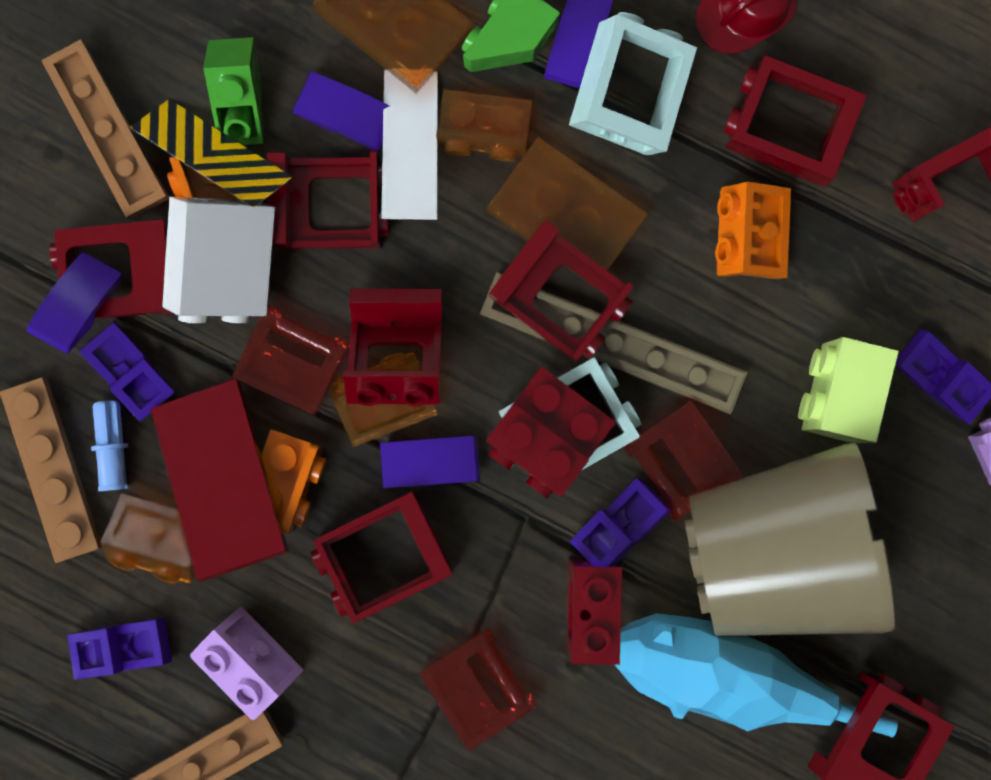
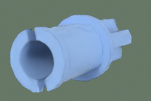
M115 400L98 401L93 405L96 446H91V451H96L98 491L128 489L124 448L129 447L128 443H123L120 403Z

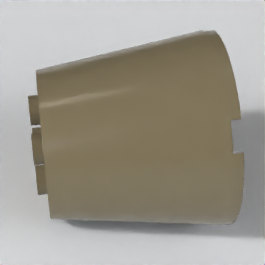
M856 443L844 444L689 496L692 519L685 520L689 547L694 548L689 549L691 566L697 584L704 583V585L697 586L701 613H710L716 636L884 633L894 630L893 596L883 540L872 541L867 512L875 511L876 506L865 464Z

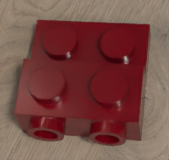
M541 366L486 439V442L493 446L488 455L509 471L517 464L528 472L530 476L525 483L548 499L552 492L562 497L616 422Z

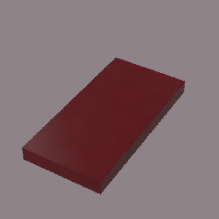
M233 379L150 408L197 581L205 582L289 553L240 382L237 379Z

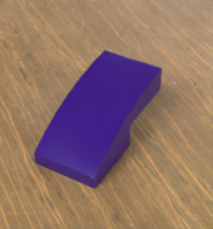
M566 0L545 70V79L580 88L599 22L608 19L613 0Z
M311 71L306 78L292 113L331 133L337 132L374 151H380L383 144V109L390 106L349 86Z
M82 252L46 296L28 324L27 332L68 354L94 325L95 313L120 286L122 273Z
M115 320L79 350L80 354L110 385L109 389L139 421H142L151 413L150 408L161 405L175 393L159 370Z
M920 329L896 359L895 367L902 374L966 424L970 425L991 399V383L968 361L959 360L929 331Z
M477 436L380 443L383 488L480 481Z
M636 478L607 510L600 509L570 542L592 566L613 567L646 538L673 510L642 479Z
M165 617L67 635L74 680L112 675L125 670L160 666L172 662Z

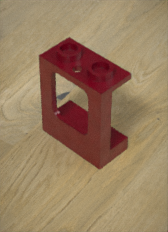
M991 127L918 165L891 183L895 189L893 198L900 212L905 216L909 215L912 222H915L944 206L945 203L932 179L975 156L978 157L991 181Z
M370 151V157L289 158L286 153H267L268 162L292 176L289 181L267 197V205L275 207L272 248L274 250L381 248V236H389V219H381L382 164H380L377 151ZM331 178L368 179L370 181V227L365 230L317 231L312 229L310 226L311 182L315 179Z
M162 219L54 230L55 243L50 244L49 254L53 269L58 271V280L76 259L75 247L125 243L129 247L132 291L124 297L108 298L95 313V319L147 314L177 315L162 307L167 221Z
M545 219L491 289L489 298L576 363L582 354L588 359L594 355L606 339L599 331L609 318L618 323L634 302L627 296L634 285L630 282L626 285L561 237L559 235L560 230ZM559 266H567L605 294L608 299L607 307L585 336L579 339L569 335L533 306L534 297Z
M350 288L351 331L348 368L343 370L346 403L363 406H375L377 404H406L413 407L440 405L443 323L442 289ZM374 346H418L423 350L422 371H368L369 351Z
M568 558L566 649L571 664L620 665L622 567L592 566L585 558Z
M861 672L858 678L869 684L865 694L829 757L816 751L807 767L822 780H925L955 726L939 717L943 708L919 694L914 702L902 696L906 687L883 673H880L878 679L875 680ZM890 703L899 704L926 720L929 725V730L905 773L900 777L891 776L865 761L861 756L863 746L884 709Z

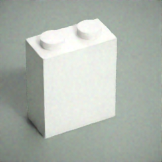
M169 197L162 307L177 314L179 321L187 323H205L207 316H222V321L230 323H248L249 316H266L275 207L260 203L253 208L242 200Z

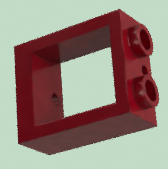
M765 55L757 68L748 67L739 91L745 93L746 96L740 109L732 108L724 126L723 133L730 135L725 149L825 187L836 176L867 95ZM768 78L837 105L816 160L747 133Z
M415 491L312 540L316 547L315 550L311 551L314 564L322 576L329 574L336 589L330 593L332 601L340 616L348 615L352 624L452 576L454 572ZM401 510L430 571L362 604L333 543Z

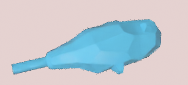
M655 613L630 622L621 628L620 665L615 666L638 692L668 706L676 718L683 719L686 713L691 711L750 731L767 725L785 722L829 726L835 720L848 723L857 708L841 703L839 695L835 690L797 667L781 651L746 635L716 636L711 621ZM881 715L873 732L894 737L898 721Z

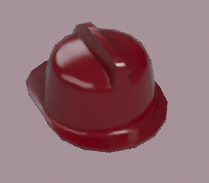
M701 0L696 11V28L700 38L709 48L722 54H738L754 47L786 26L795 13L797 0Z

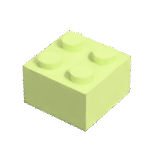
M845 337L823 343L821 350L815 349L809 366V375L814 376L811 392L803 395L798 412V418L804 420L801 430L850 443H876L898 351Z

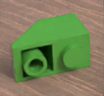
M493 0L487 12L491 15L482 29L476 26L462 45V50L465 51L463 55L464 67L471 72L533 62L558 27L560 12L543 0Z
M254 37L208 40L203 70L215 128L241 145L264 144L261 77Z

